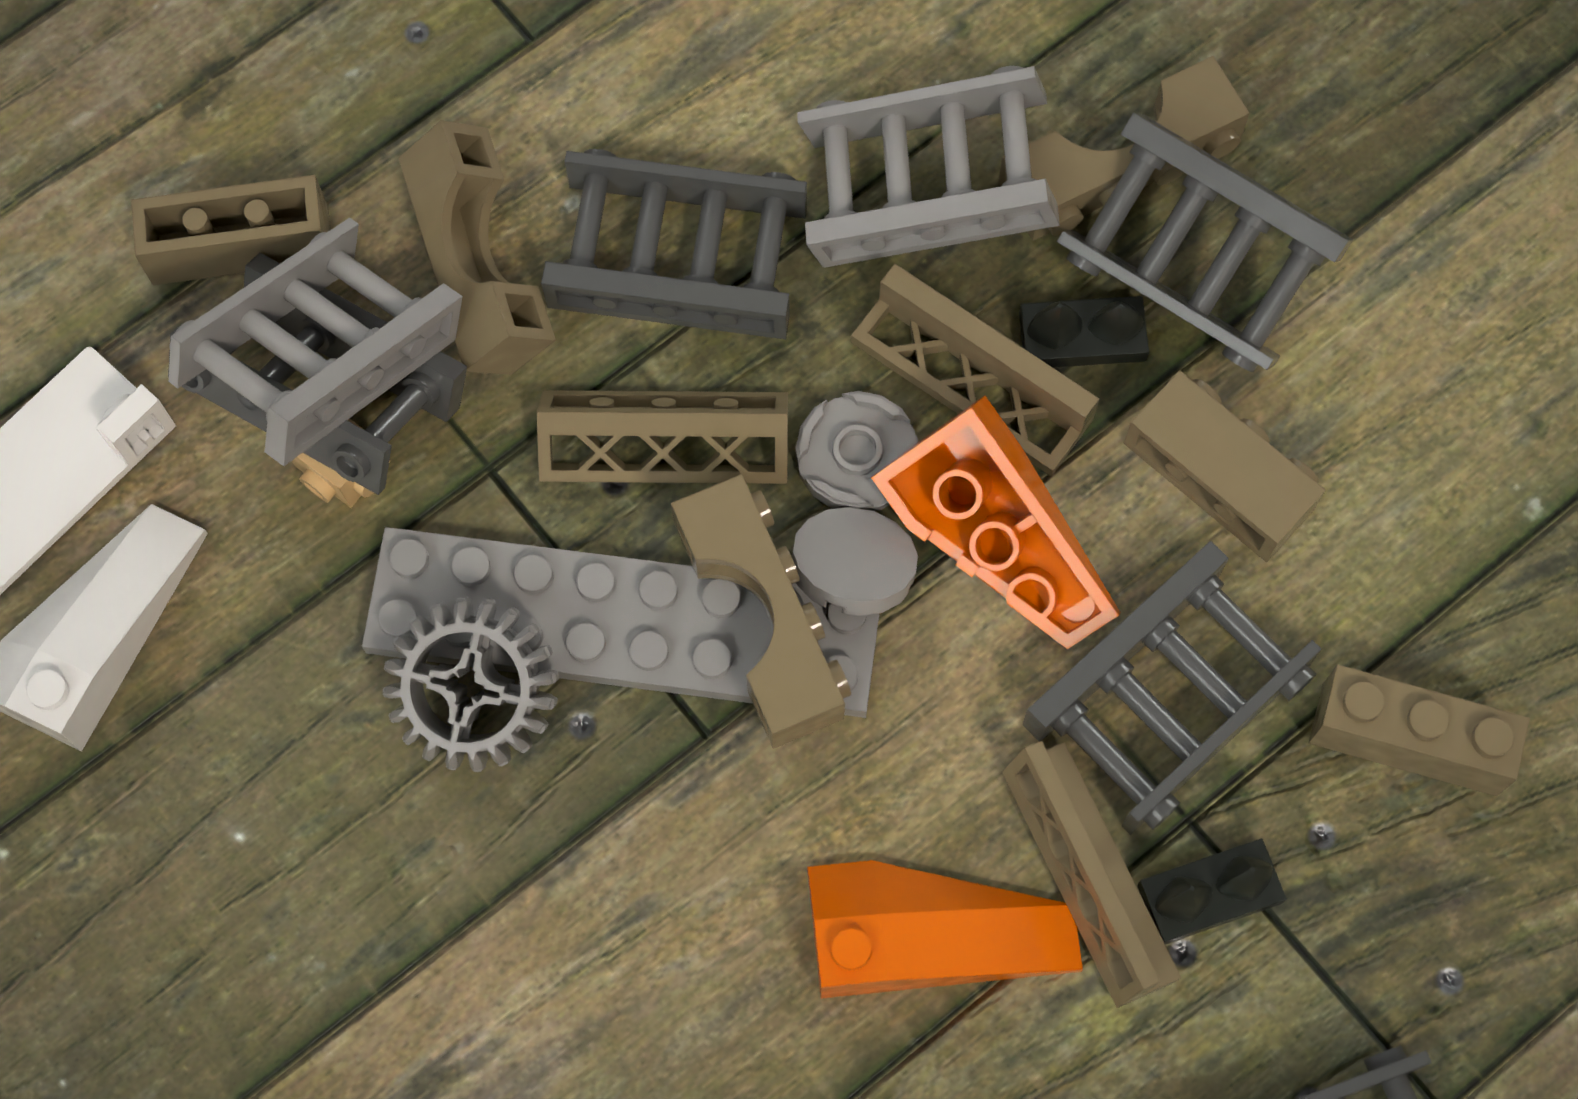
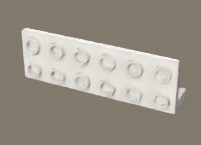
M92 347L85 348L0 428V595L176 427L157 397L142 384L136 388Z

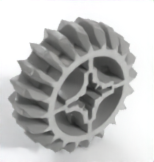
M468 596L457 598L454 605V618L449 608L443 602H439L430 607L434 626L420 615L413 617L409 621L410 629L418 641L405 635H400L393 641V646L398 652L407 657V660L399 658L390 659L384 665L386 672L401 677V682L393 683L383 688V696L385 698H402L403 706L389 713V720L392 723H397L408 717L414 727L405 732L402 740L407 745H410L421 736H424L428 743L423 749L422 757L427 761L434 759L442 748L446 749L445 763L446 768L449 770H456L460 767L466 752L472 770L474 772H481L486 768L488 760L487 750L498 766H504L511 761V751L508 743L521 753H525L533 746L531 738L524 728L541 734L549 725L547 720L534 711V709L551 710L557 705V697L550 693L539 691V686L553 684L559 679L558 671L552 669L539 671L537 665L538 662L544 661L553 654L552 648L546 645L535 651L531 650L527 641L538 634L539 628L536 624L532 623L522 629L519 634L512 629L520 614V611L514 607L507 609L500 620L496 621L494 620L496 613V601L494 599L486 598L482 600L477 616H474L470 598ZM460 632L472 633L469 646L463 649L462 657L457 665L441 663L436 666L426 663L431 650L446 635ZM491 639L502 646L512 658L518 671L520 685L515 684V679L507 678L495 669L492 662L494 646L490 645ZM473 665L472 670L475 671V682L484 685V689L490 691L487 693L483 690L471 697L472 702L469 703L467 686L458 683V679L452 677L456 675L460 678L470 672L469 666ZM423 683L426 684V689L434 690L446 699L449 706L448 723L452 724L451 727L442 722L432 711L425 697ZM504 702L518 705L513 717L502 729L487 734H470L472 724L478 719L482 705L494 704L500 706Z

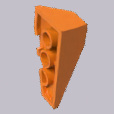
M983 396L871 477L910 532L924 542L929 540L957 562L955 565L970 577L974 575L1006 598V603L1066 649L1074 646L1120 615L1121 612L1022 446L986 396Z
M874 860L807 867L821 998L1082 972L1083 970L1077 925L1064 902Z

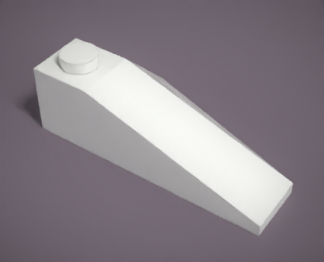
M153 504L149 505L0 641V712L82 752L208 532Z

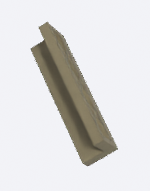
M894 264L881 280L879 300L851 335L852 344L957 414L976 402L974 388L998 385L1009 392L1013 411L998 414L1005 424L1016 423L1017 432L1010 427L1008 428L1022 446L1030 462L1051 477L1094 419L1100 398L897 264ZM890 313L910 326L913 344L888 347L873 337L872 334L886 315ZM920 334L931 341L921 342ZM949 352L960 360L963 377L946 380L936 379L927 373L924 355ZM915 356L917 365L906 359V357ZM970 367L980 374L971 376ZM965 389L967 399L956 391ZM1021 401L1032 408L1022 409ZM1048 418L1067 432L1051 454L1028 440L1025 421Z
M543 390L537 408L539 482L721 483L742 474L746 483L787 484L788 392ZM552 435L577 436L593 451L579 464L553 463ZM596 436L608 437L601 442ZM623 436H639L655 451L641 464H625L610 448ZM657 436L670 437L665 442H663ZM686 436L702 437L717 452L703 465L686 464L672 449ZM720 437L732 438L725 443ZM748 437H775V465H749L734 450ZM601 458V459H603L607 464H594V463H595L598 459ZM663 458L669 464L657 463ZM726 459L731 465L719 464Z
M1042 741L1024 747L1002 773L1116 1007L1119 1008L1175 983L1181 976L1065 742L1048 749L1045 748Z

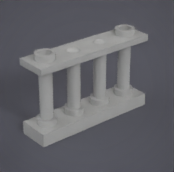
M1005 66L995 70L991 75L852 102L831 100L819 104L816 109L797 112L798 124L814 148H825L829 213L825 215L824 219L805 222L806 244L822 267H831L1060 226L1058 204L1046 178L1036 180L1031 175L1025 108L1047 104L1046 92L1035 67ZM1001 113L1007 181L1001 187L975 191L971 188L965 120ZM941 124L947 192L941 198L915 202L912 200L906 131ZM883 136L888 203L884 204L881 209L857 213L853 211L848 142Z
M350 217L330 231L321 232L316 235L306 247L196 320L186 321L171 336L168 382L179 388L207 369L266 412L267 430L264 452L283 466L291 462L456 339L463 296L444 283L422 299L417 297L412 300L355 260L359 224ZM337 279H340L389 313L394 319L381 328L369 329L318 292ZM297 308L352 348L337 359L331 358L326 360L275 322ZM253 338L307 377L308 380L292 391L285 390L281 392L229 353Z

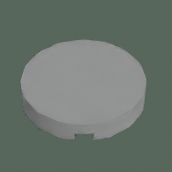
M862 391L842 393V397L834 398L829 402L825 400L815 406L800 426L796 444V460L800 478L812 496L831 509L854 507L871 511L882 510L890 504L871 477L918 443L917 435L903 409L882 395Z
M845 507L827 509L807 519L796 533L792 559L800 581L796 582V584L812 601L825 608L827 602L835 606L843 607L842 613L862 616L883 613L904 600L915 579L918 554L912 538L895 521L875 511Z

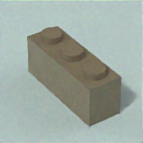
M316 175L131 199L135 256L152 285L245 273V265L259 253L278 263H282L306 247L316 235L331 230L328 205Z
M1180 370L1131 421L1124 441L1128 448L1265 562L1269 561L1314 511L1326 491L1318 484V478L1309 466L1296 458H1286L1270 445L1269 437L1260 426L1249 419L1242 418L1240 420L1222 405L1221 398L1210 385L1199 379L1192 381Z
M1337 664L1322 684L1308 744L1498 796L1517 780L1530 718Z

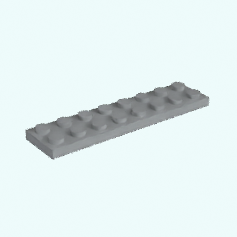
M385 527L362 648L366 654L407 659V657L396 650L393 646V641L400 635L410 636L418 641L409 625V621L413 617L420 615L434 626L430 607L443 602L449 608L454 618L455 601L457 598L464 596L470 598L474 616H477L482 600L491 598L496 601L494 620L499 621L507 609L514 607L520 611L519 619L512 628L518 634L532 623L538 626V634L527 641V644L532 651L546 645L551 646L553 651L550 657L537 663L539 671L556 670L560 679L752 703L747 690L746 675L766 653L772 639L774 627L766 607L750 590L728 580L698 579L693 566ZM796 583L792 584L801 606L811 602L819 616L825 632V638L817 642L826 662L837 659L848 681L851 696L843 699L845 702L844 715L866 718L880 613L862 616L842 613L843 607L835 606L827 602L825 608L812 601ZM460 632L446 635L434 646L426 661L457 665L462 657L463 649L469 646L472 633ZM491 639L490 645L494 646L492 662L495 669L518 673L510 655L502 646Z

